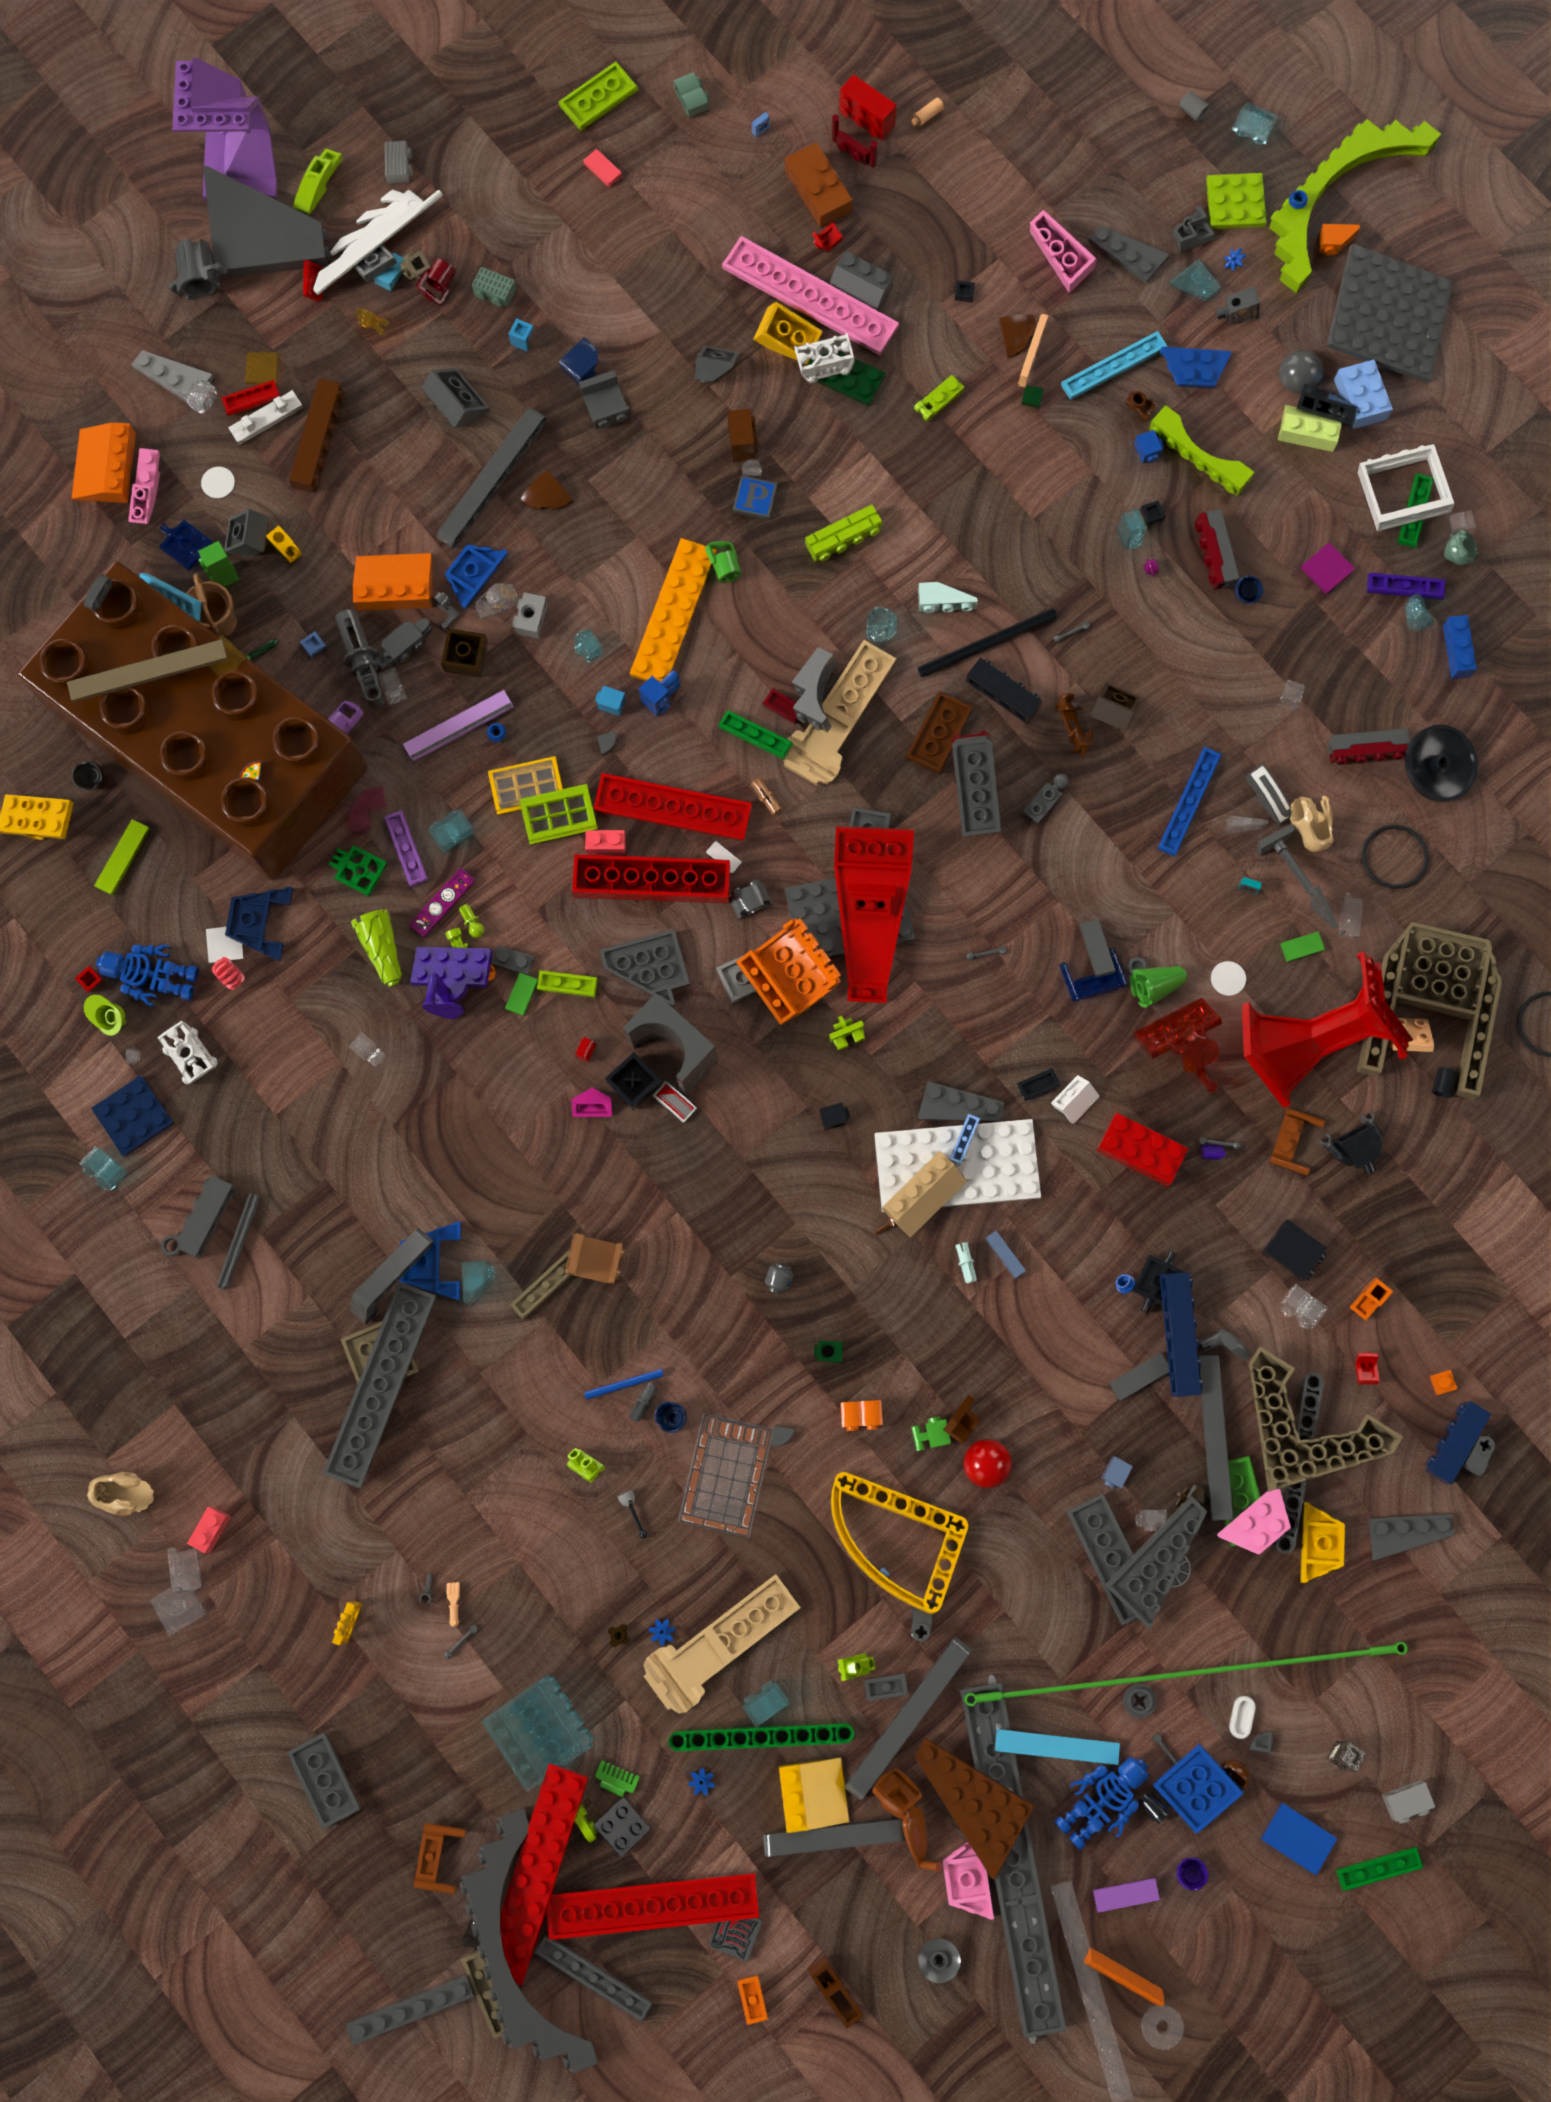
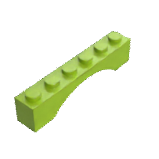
M1165 405L1151 421L1149 430H1154L1157 438L1165 441L1171 449L1177 450L1184 459L1194 463L1197 469L1210 475L1214 482H1219L1229 493L1238 496L1251 481L1254 471L1242 462L1216 458L1196 446L1187 435L1182 425L1181 417Z

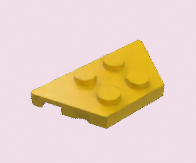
M1303 1502L1301 1583H1306L1309 1580L1344 1566L1345 1524L1320 1511L1308 1502Z

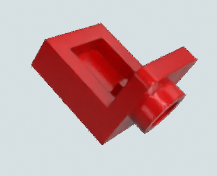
M833 222L819 234L816 232L812 233L815 238L813 241L815 246L827 253L845 239Z
M1358 1353L1355 1361L1358 1384H1379L1378 1353Z

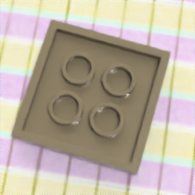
M382 1322L340 1339L357 1384ZM414 1357L406 1377L420 1372Z

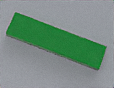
M1419 473L1415 474L1406 508L1428 503L1434 482L1433 477ZM1423 520L1401 525L1397 543L1416 548Z
M727 710L718 724L720 729L782 760L786 758L793 746V742Z
M1413 1846L1335 1870L1341 1890L1347 1891L1423 1869L1424 1867L1418 1848Z

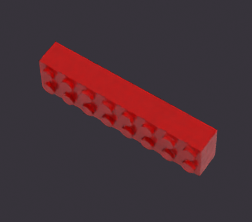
M574 854L572 894L574 898L729 904L731 865L730 860Z

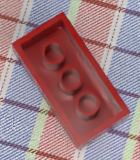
M1116 1112L1096 1151L1168 1187L1172 1183L1188 1148Z

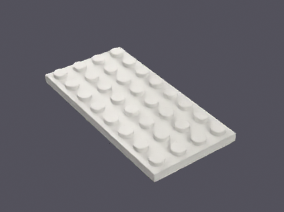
M1033 1120L978 1124L961 1165L953 1163L967 1182L942 1207L1040 1199L1041 1192ZM964 1125L874 1133L881 1208L939 1151L950 1159Z

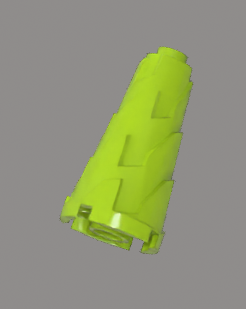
M383 909L363 914L360 916L361 921L358 923L356 918L351 921L352 928L355 929L382 983L384 982L389 987L400 984L399 980L402 979V973L397 959V949L388 909H385L384 912Z

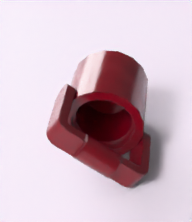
M435 259L429 271L425 270L416 288L430 302L439 305L443 303L450 291L448 286L456 270L446 261ZM424 280L433 289L443 292L440 299H437L435 295L421 286Z

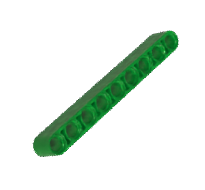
M845 1722L674 1731L669 1737L668 1743L674 1751L846 1744L852 1741L854 1731L852 1726ZM843 1727H847L851 1731L850 1736L845 1739L839 1736V1730ZM822 1728H826L830 1732L829 1737L825 1740L818 1737V1731ZM801 1729H805L809 1733L808 1739L804 1741L797 1737V1733ZM780 1730L788 1733L787 1740L783 1742L779 1741L776 1737L777 1732ZM738 1732H743L746 1735L747 1739L744 1743L736 1742L735 1735ZM757 1732H765L767 1740L765 1742H758L755 1737ZM717 1733H722L725 1736L726 1741L723 1744H717L714 1741V1736ZM696 1734L703 1735L705 1738L704 1744L696 1745L693 1737ZM675 1735L683 1737L684 1744L682 1746L674 1745L672 1740Z

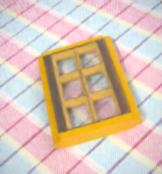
M555 756L488 771L497 815L520 811L519 799L563 789Z

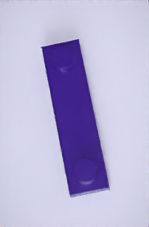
M1369 573L1367 593L1443 600L1445 597V579Z

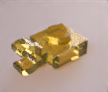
M358 307L355 314L359 324L365 328L371 327L376 329L379 334L384 335L385 331L380 327L382 325L389 326L388 320L378 318L376 314Z

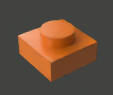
M1451 1370L1430 1376L1436 1395L1457 1390Z

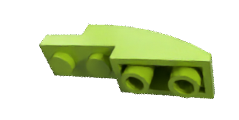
M325 149L320 157L315 156L299 186L293 209L307 215L312 213L327 191L326 183L343 160L341 153Z

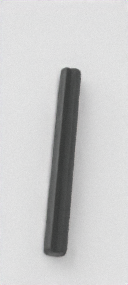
M250 1193L217 1282V1287L228 1289L260 1200V1196Z

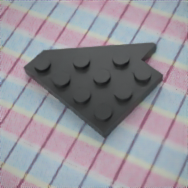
M675 929L599 950L606 971L652 996L657 993L672 1007L676 1006L672 990L690 986Z

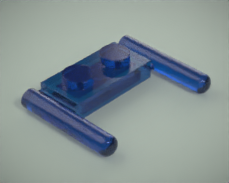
M1114 948L1108 949L1115 968L1114 974L1098 978L1094 974L1073 982L1067 964L1062 962L1059 965L1073 1002L1129 985Z

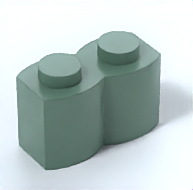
M694 72L673 80L675 92L688 117L709 109L708 103H710L708 93L702 90L703 85L699 76L696 77Z

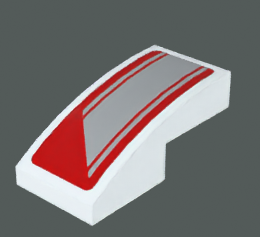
M664 1081L652 1095L683 1123L697 1109L667 1081Z

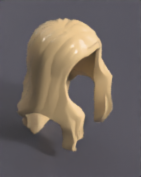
M1322 796L1321 800L1323 813L1317 811L1316 804L1313 803L1311 798H1295L1291 804V823L1300 832L1305 848L1311 852H1320L1328 849L1334 840L1332 835L1333 813L1327 796Z
M120 1472L93 1479L88 1487L87 1497L91 1504L97 1508L115 1515L128 1516L134 1511L141 1512V1510L147 1509L148 1505L154 1501V1491L151 1489V1485L147 1484L146 1481H142L136 1474Z

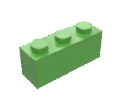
M219 541L198 551L201 556L198 561L211 582L219 583L226 587L240 580Z

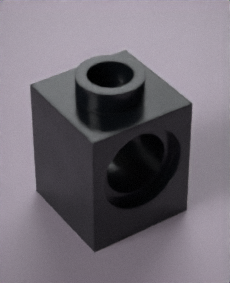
M843 1103L819 1109L824 1131L847 1125V1119L850 1118L848 1108L843 1107Z

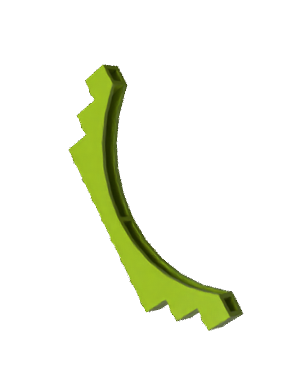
M1368 119L1362 124L1359 123L1354 128L1353 134L1344 138L1341 143L1342 146L1339 149L1335 148L1330 154L1327 161L1324 160L1319 165L1318 171L1315 174L1311 173L1304 186L1300 185L1296 189L1306 193L1308 198L1306 206L1302 209H1295L1290 206L1289 198H1287L1282 205L1283 208L1280 211L1276 210L1270 219L1272 221L1269 228L1280 236L1275 244L1277 248L1274 254L1286 263L1281 269L1282 274L1279 280L1295 293L1308 282L1312 270L1307 252V226L1310 213L1316 201L1329 185L1342 174L1356 166L1378 158L1398 155L1425 157L1438 143L1441 136L1440 132L1426 121L1420 126L1416 125L1412 131L1408 130L1397 120L1391 125L1387 124L1383 130Z

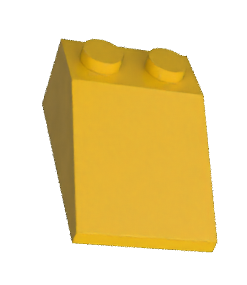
M775 302L767 308L753 340L772 351L797 360L794 346L799 347L806 345V343L818 342L822 330L778 302Z

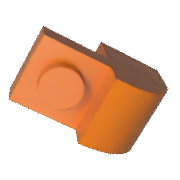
M1375 1277L1365 1286L1361 1294L1350 1305V1308L1366 1321L1378 1306H1382L1393 1293V1290Z

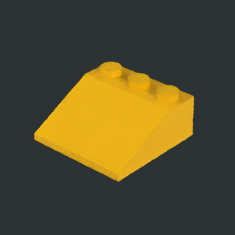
M841 1757L779 1765L787 1833L849 1822Z

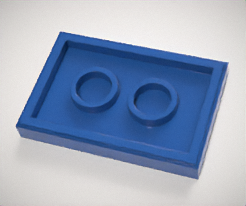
M1282 1802L1260 1838L1314 1875H1317L1337 1840L1336 1837Z

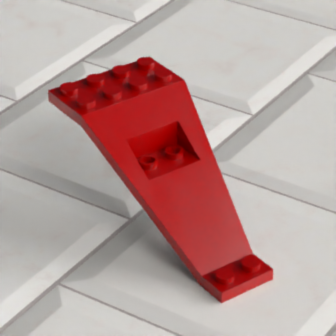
M836 826L834 870L848 978L847 1001L887 1002V985L912 871L914 830ZM863 900L865 904L860 905L858 902ZM883 901L885 904L880 906L878 902Z

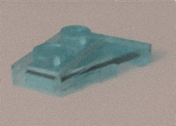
M1200 259L1170 280L1172 286L1205 301L1221 290V286Z

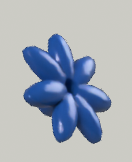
M1239 248L1236 253L1231 249V256L1224 257V260L1228 261L1225 264V268L1231 266V270L1235 271L1236 265L1243 266L1241 260L1246 255L1241 254L1242 248Z
M656 1619V1627L649 1628L650 1632L655 1633L651 1641L654 1642L659 1639L660 1645L663 1646L665 1639L673 1641L669 1633L675 1631V1628L668 1627V1619L663 1624Z
M704 1768L700 1769L699 1775L691 1772L694 1780L690 1781L688 1786H696L694 1795H697L702 1790L703 1794L707 1796V1787H715V1784L709 1781L713 1777V1773L705 1775Z

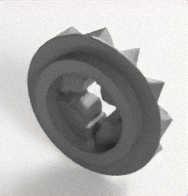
M1135 1684L1128 1687L1124 1693L1123 1705L1131 1716L1145 1718L1155 1710L1156 1696L1150 1687L1144 1684ZM1134 1693L1139 1697L1145 1696V1699H1143L1145 1708L1139 1704L1134 1705L1136 1702Z

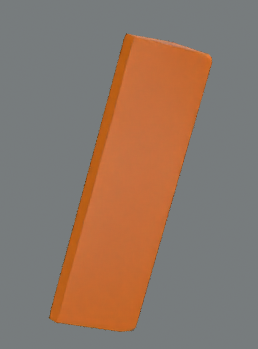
M1093 1948L1089 1949L1084 1964L1153 2004L1161 2007L1164 2006L1163 1990Z

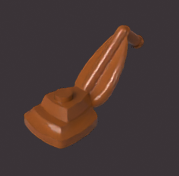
M893 1769L879 1778L873 1787V1793L881 1800V1806L885 1810L902 1820L904 1836L916 1866L920 1870L926 1869L940 1873L942 1870L941 1862L924 1860L927 1852V1828L924 1814L916 1806L922 1798L920 1791L901 1770Z

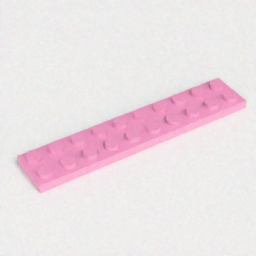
M742 236L722 264V269L841 335L848 333L850 340L879 356L899 327L897 321Z

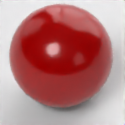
M982 1439L976 1441L967 1449L964 1455L963 1466L967 1477L972 1483L982 1488H994L1004 1483L1009 1477L1012 1469V1459L1009 1451L1003 1444L993 1439Z

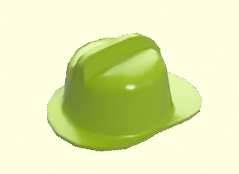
M91 995L85 1000L84 1012L86 1017L104 1034L116 1035L121 1030V1027L126 1024L125 1012L119 1005L112 1004L101 995Z

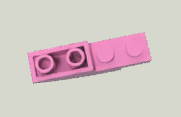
M139 449L136 482L132 486L128 522L149 523L160 472L158 471L160 452L158 450Z

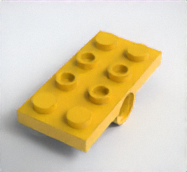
M5 795L0 814V833L25 835L37 840H44V837L65 839L74 802L66 799Z

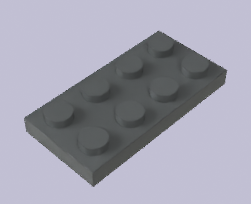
M326 1732L287 1752L322 1829L361 1809Z

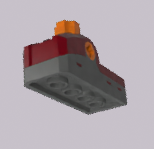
M986 731L962 736L956 734L952 739L962 836L1001 832L991 735Z

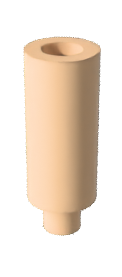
M935 98L913 115L914 118L910 120L913 127L916 125L921 126L944 109L942 101L939 98Z

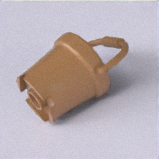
M195 573L193 576L195 586L191 587L186 594L201 601L200 621L198 622L218 637L229 636L235 630L237 624L231 595L221 584L211 581L203 582L201 577Z

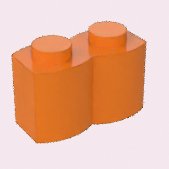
M881 1400L842 1402V1427H846L847 1431H858V1426H867V1430L879 1429V1425H883Z

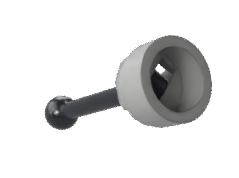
M633 1490L617 1496L623 1506L629 1507L640 1531V1538H646L647 1532L643 1530L633 1508L635 1502Z

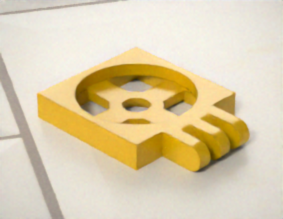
M356 1601L347 1602L344 1612L340 1615L341 1619L337 1623L338 1627L334 1631L335 1636L332 1643L337 1645L348 1643L362 1603Z

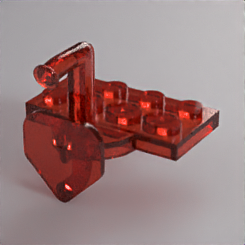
M1203 998L1133 1032L1135 1039L1152 1059L1168 1051L1182 1055L1181 1062L1184 1070L1187 1072L1195 1071L1197 1078L1207 1088L1208 1092L1214 1093L1217 1091V1083L1213 1082L1206 1075L1204 1066L1214 1062L1218 1058L1220 1051L1218 1043L1214 1039L1207 1038L1206 1032L1221 1025L1222 1020Z

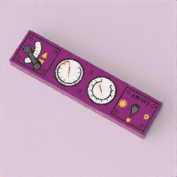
M460 867L409 923V926L425 938L476 882L475 879Z

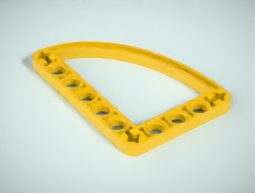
M846 1472L839 1473L834 1480L831 1492V1511L836 1531L849 1555L874 1582L899 1600L928 1614L937 1613L942 1606L968 1530L967 1520L959 1515ZM845 1477L847 1478L846 1482L852 1484L853 1480L856 1481L853 1491H850L851 1486L849 1485L841 1487L838 1479L842 1480ZM858 1485H866L868 1493L866 1495L859 1494L857 1492ZM841 1492L946 1532L924 1599L915 1596L889 1580L857 1548L843 1519ZM878 1492H885L888 1497L887 1501L879 1502L876 1499ZM896 1500H905L906 1508L903 1510L898 1509L895 1505ZM922 1506L926 1511L925 1516H916L915 1508ZM942 1514L945 1517V1522L943 1524L935 1523L934 1515ZM950 1517L952 1518L951 1523L957 1524L958 1521H960L961 1526L964 1527V1529L956 1531V1527L954 1525L950 1524L949 1528L945 1526L949 1522ZM949 1540H954L958 1545L957 1550H948L946 1543ZM943 1559L951 1563V1568L947 1571L940 1567V1561ZM935 1579H941L944 1582L942 1590H937L933 1587ZM930 1591L941 1595V1598L939 1596L936 1597L935 1604L937 1607H933V1609H930L929 1604L926 1603L933 1597V1594H929Z

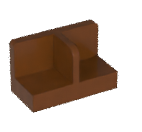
M970 1395L961 1403L943 1429L961 1444H964L980 1421V1417L969 1410V1407L975 1400Z

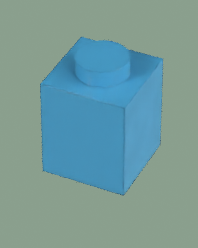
M603 686L602 690L597 692L595 698L599 710L620 716L626 701L625 692Z

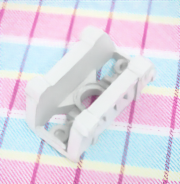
M848 333L811 344L806 343V345L799 347L794 346L801 375L808 383L813 384L817 379L840 373L848 375L851 372L850 370L854 364V355ZM841 350L845 353L850 352V355L843 357L836 354ZM829 353L827 356H821V354ZM809 358L815 360L812 365L804 367L801 365L806 363Z
M179 1022L157 1037L163 1045V1053L171 1057L182 1073V1081L185 1084L191 1085L217 1067L218 1060L213 1056L211 1057L198 1038L196 1028H191L185 1022ZM179 1027H180V1028L183 1030V1032L185 1033V1040H184V1041H183L182 1038H181V1039L178 1038V1031H177V1029H178ZM168 1036L174 1039L176 1048L172 1047L164 1037ZM185 1047L190 1048V1055L186 1058L181 1057V1050ZM195 1057L201 1058L208 1068L204 1070L202 1067L197 1066ZM186 1064L193 1067L194 1077L186 1068Z

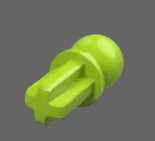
M468 904L461 906L459 911L465 920L464 925L470 926L469 934L474 938L481 937L484 934V927L481 923L476 922L479 919L478 916L474 915Z

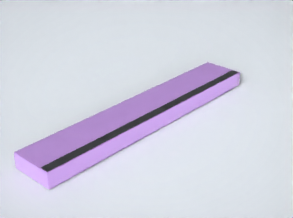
M503 690L405 742L403 745L414 762L514 707Z

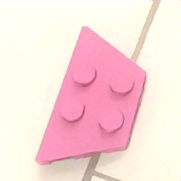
M1281 1490L1267 1491L1220 1531L1217 1536L1258 1555L1263 1553L1291 1529Z
M966 1842L942 1860L948 1903L953 1907L961 1908L992 1920L994 1916L987 1871L969 1842Z

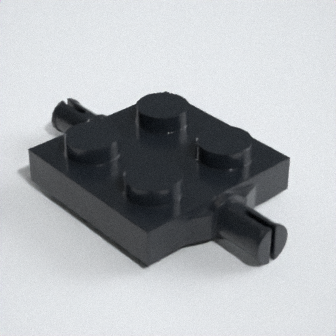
M1169 1250L1165 1260L1149 1255L1136 1280L1132 1292L1142 1296L1145 1300L1140 1310L1145 1314H1149L1153 1304L1162 1306L1159 1274L1183 1273V1271L1177 1269L1172 1264L1177 1254L1173 1250Z

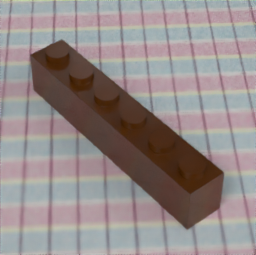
M318 378L289 478L294 489L314 493L316 486L318 487L320 484V472L325 467V454L329 452V440L334 435L335 419L339 417L340 402H343L345 392L338 382Z

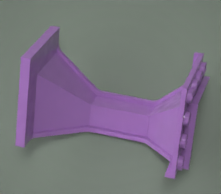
M194 56L193 61H176L173 132H206L204 166H208L277 200L278 183L271 131L259 97H247L240 79ZM203 178V199L207 201L205 178Z

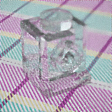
M1139 1510V1514H1136V1526H1145V1531H1157V1527H1161L1167 1521V1510Z

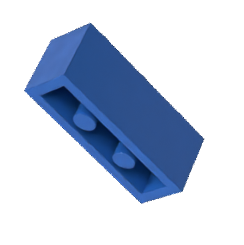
M1468 615L1448 617L1443 624L1451 679L1469 678L1477 668Z

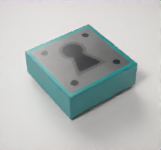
M1243 877L1238 889L1257 895L1262 883Z

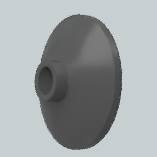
M935 1938L922 1946L918 1955V1965L926 1979L934 1983H945L953 1979L959 1971L961 1963L960 1954L953 1943L943 1938ZM940 1955L943 1957L941 1963L935 1962L936 1956Z

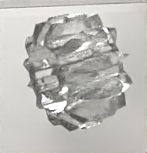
M198 380L189 389V394L186 396L188 398L187 404L196 412L206 413L215 404L217 390L211 383Z

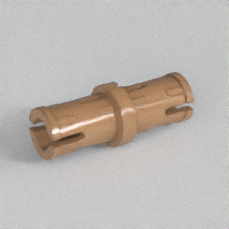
M761 778L751 783V786L760 796L759 800L767 806L773 816L782 811L783 808L774 798V793L769 791ZM762 791L765 792V794L767 795V797L770 799L771 803L768 801V799L766 798V796L764 795V793H763Z

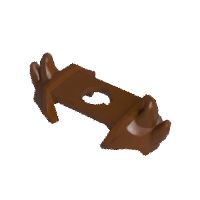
M1062 693L1058 695V698L1061 699L1055 705V708L1062 715L1069 733L1070 743L1076 744L1073 753L1081 751L1080 755L1083 756L1089 751L1090 746L1094 744L1092 742L1093 730L1090 729L1086 735L1083 733L1076 716V710H1083L1084 707L1074 698L1075 694ZM1069 720H1072L1076 726L1075 730L1071 727Z

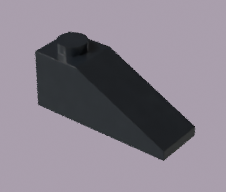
M1304 384L1296 409L1351 425L1357 406L1324 390Z

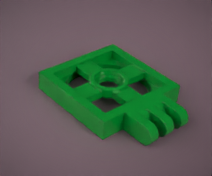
M355 845L352 846L349 853L337 848L336 852L342 856L338 857L333 854L332 859L338 863L335 864L332 861L328 863L330 867L338 870L334 879L369 897L388 863ZM357 856H364L361 863L356 864L350 861ZM371 860H374L377 864L378 870L376 874L368 869ZM363 867L364 873L358 874V868ZM345 868L353 871L354 875L350 882L345 877ZM365 877L371 880V883L366 887L357 886L361 878Z

